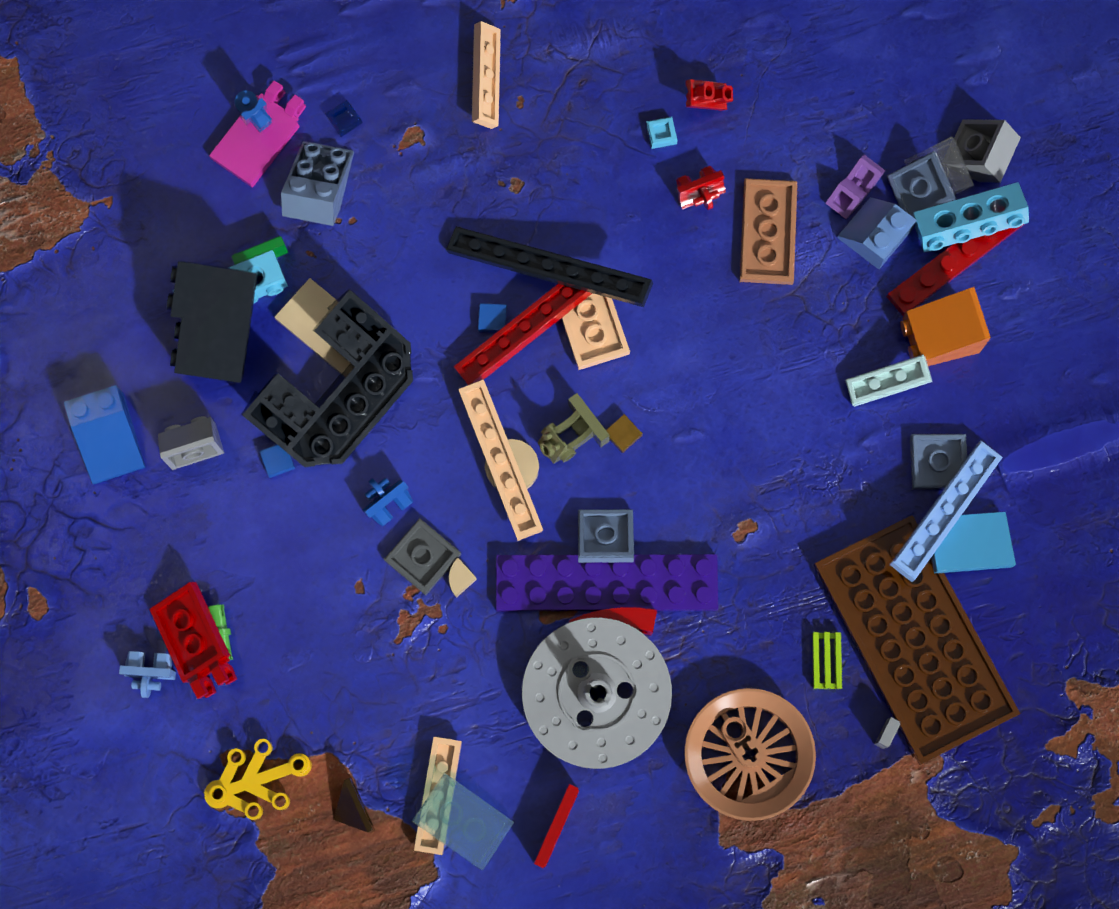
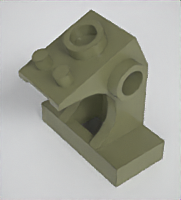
M578 393L568 399V406L574 413L558 426L551 423L540 432L542 436L537 443L544 456L548 457L553 464L559 460H562L563 463L570 460L576 454L575 450L592 437L600 447H603L610 441V435ZM572 427L579 437L566 444L559 435Z

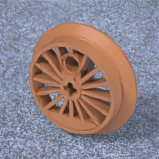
M737 689L714 698L697 714L687 734L685 765L694 789L709 806L719 813L734 819L746 821L764 820L785 812L805 793L815 769V743L806 720L790 702L781 696L765 690ZM744 708L756 709L752 730L746 724ZM738 709L739 717L729 718L726 714L729 711ZM765 711L773 715L759 737L756 738L761 712ZM721 716L724 723L719 730L712 723ZM777 719L781 721L786 729L762 743ZM731 723L738 724L741 728L740 737H730L726 731L727 725ZM707 730H710L725 741L729 747L703 741ZM789 733L794 742V745L766 749V747ZM702 747L730 753L731 755L702 759L701 750ZM744 748H747L748 751H755L756 754L753 756L754 762L750 759H743L742 756L745 754ZM795 751L796 762H788L768 757L767 755ZM732 761V763L707 778L703 765ZM766 762L792 769L781 775L767 765ZM736 767L719 792L711 782ZM762 769L768 772L776 779L772 782H769ZM742 771L737 799L734 801L724 795ZM755 772L764 784V787H762L759 790L757 786ZM749 773L753 794L743 799Z

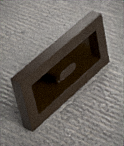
M348 778L344 780L334 820L359 830L373 833L376 830L353 779Z

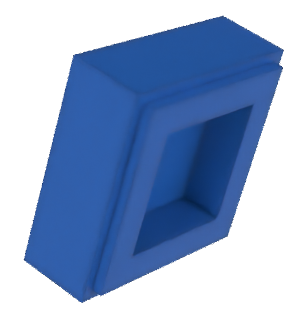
M480 303L478 331L497 333L506 326L507 305Z
M275 445L260 451L269 478L295 469L291 456L280 446Z

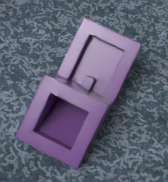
M863 155L848 177L838 184L826 204L847 219L871 192L885 170L866 155Z

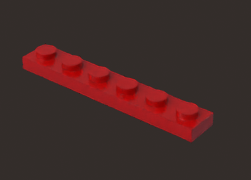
M1023 225L1017 228L1001 230L992 235L973 238L965 243L951 245L889 292L887 298L904 317L906 311L919 306Z
M557 284L456 364L454 368L468 385L484 380L592 293Z

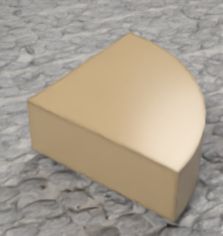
M459 558L455 560L449 573L450 588L456 598L477 580Z

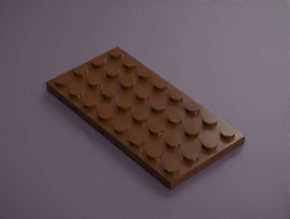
M911 515L814 563V567L893 717L900 721L899 728L918 764L921 765L1020 715V712L944 573L934 574L932 559L930 558L913 582L890 566L892 560L918 526L915 518Z

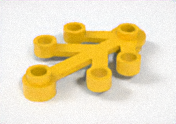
M259 739L254 745L255 753L242 779L231 783L238 766L242 765L246 760V755L242 750L232 749L227 755L228 763L220 779L214 780L207 785L204 792L205 800L213 808H224L229 805L245 813L246 817L251 820H257L262 816V806L255 802L248 803L235 796V794L247 791L272 803L275 809L285 810L290 804L288 795L276 793L261 785L290 774L303 777L312 768L311 760L308 756L298 753L291 756L288 763L258 773L266 756L273 749L270 741ZM263 742L268 744V750L265 753L259 751V745ZM235 752L241 754V760L237 763H234L232 760V755ZM298 759L304 762L301 770L294 768V763ZM220 788L223 791V796L220 799H215L214 791ZM279 796H283L286 800L285 805L282 807L276 804V799ZM252 806H257L259 809L255 817L249 814V809Z

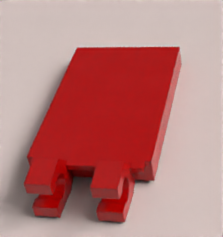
M189 582L149 609L182 682H189L197 699L203 696L208 698L216 693L212 680L207 677L210 673H212L218 686L224 683L228 685L237 680L233 667L227 663L230 661L229 651L197 582Z

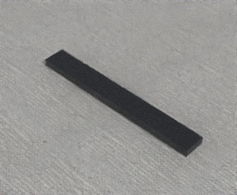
M455 226L446 251L452 255L640 307L645 306L653 285L652 279Z

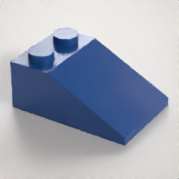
M117 385L64 402L72 432L92 484L146 468L124 393Z

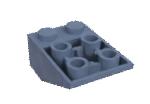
M303 141L281 192L282 216L334 226L341 208L354 151Z

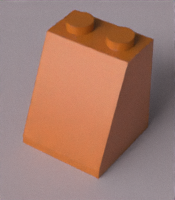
M974 287L908 310L902 318L903 321L900 322L904 337L908 336L911 345L908 347L910 359L924 355L928 366L978 354L991 338Z

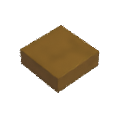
M625 414L606 430L610 435V441L621 453H624L643 435Z

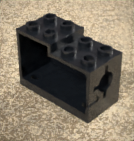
M178 261L177 266H172L170 282L175 283L174 293L168 294L166 309L171 310V317L182 318L181 322H176L174 339H179L178 348H174L171 353L170 366L175 367L174 373L241 383L244 374L257 272L186 261Z

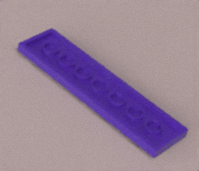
M717 554L634 555V562L578 563V555H496V611H599L620 607L646 608L657 611H718Z

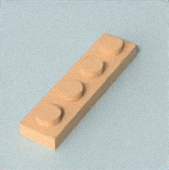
M480 21L474 24L472 122L493 129L498 127L500 29Z
M433 737L414 851L443 855L462 741Z

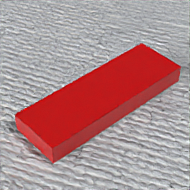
M569 784L535 860V865L546 868L577 798L579 788Z

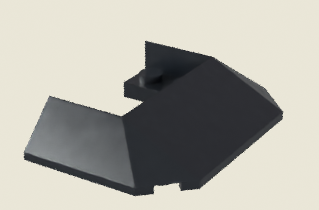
M350 289L327 307L328 313L313 329L318 336L350 362L344 372L336 378L315 404L276 372L259 393L257 391L254 392L241 414L304 467L343 464L413 382L410 357L411 343Z

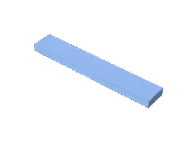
M979 441L892 560L890 566L913 582L1003 457L984 442Z

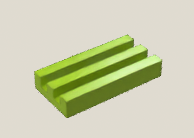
M813 632V689H842L841 632ZM819 639H824L825 683H820ZM830 639H834L835 683H831Z

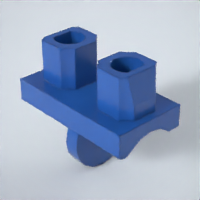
M243 90L236 95L234 100L235 106L242 113L241 119L246 125L251 122L261 133L272 124V118L265 111L267 103L263 98L258 100L256 95L248 90Z
M373 478L370 479L368 482L372 489L365 493V496L369 501L377 494L379 497L363 508L362 511L367 517H372L378 524L384 526L393 518L385 508L392 500L400 510L407 508L413 503L409 492L406 490L409 487L400 479L384 492L383 490L391 484L387 478H384L379 483Z

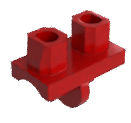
M686 80V87L688 89L686 107L723 111L727 110V103L733 101V87L726 85V83Z
M708 166L699 172L700 179L692 181L686 175L677 178L678 199L682 210L704 204L707 210L712 209V200L726 193L722 171L716 172L712 166Z

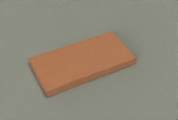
M744 179L740 282L793 285L797 181Z

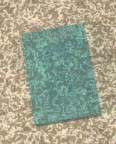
M446 773L442 775L412 820L414 824L482 871L514 824L511 819Z

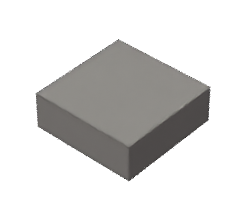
M892 717L887 719L875 745L882 749L889 747L900 726V721Z

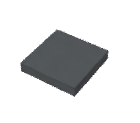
M419 518L383 560L426 596L462 554Z

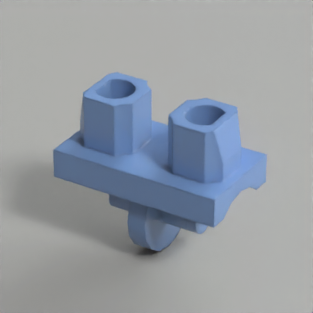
M129 651L125 666H120L119 674L125 677L142 678L141 681L133 680L131 685L132 689H140L142 698H149L151 690L160 691L161 682H152V679L175 680L176 672L172 670V658L169 654L154 653L153 668L144 667L145 653Z

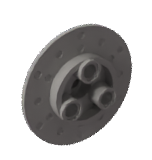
M586 618L570 622L558 628L547 636L534 651L523 678V708L529 726L536 738L556 757L584 768L601 769L615 767L641 755L655 742L662 732L671 708V679L661 653L652 641L639 630L613 619ZM578 661L585 662L589 668L588 674L583 678L576 677L572 671L573 665ZM622 682H628L632 686L633 691L628 698H621L617 694V687ZM598 685L603 686L606 692L604 699L598 698L597 701H593L590 697V689L597 688ZM583 710H587L593 715L592 723L585 727L577 722V715Z

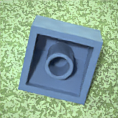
M870 197L837 238L877 269H880L912 231L917 220L894 203Z

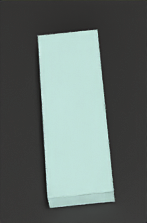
M924 355L845 380L854 407L933 382Z

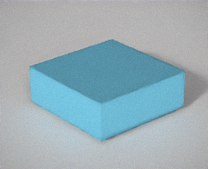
M672 117L646 121L651 149L677 144L678 140Z

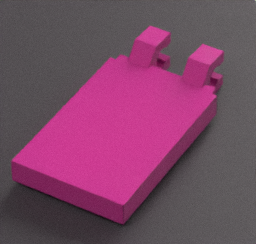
M275 80L266 89L265 95L262 93L259 96L256 95L258 100L263 98L267 103L265 111L272 118V124L260 133L251 122L246 125L240 115L209 155L214 162L252 188L300 127L297 123L298 118L306 108V105L303 104L304 100L297 95L292 97L285 109L279 106L278 103L286 92L283 90V86Z

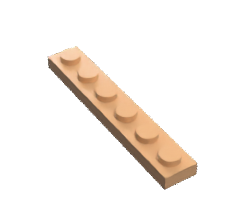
M481 380L458 389L517 541L542 532V525L485 381Z

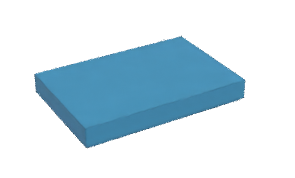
M1006 512L961 515L931 557L934 574L1014 567L1016 563Z

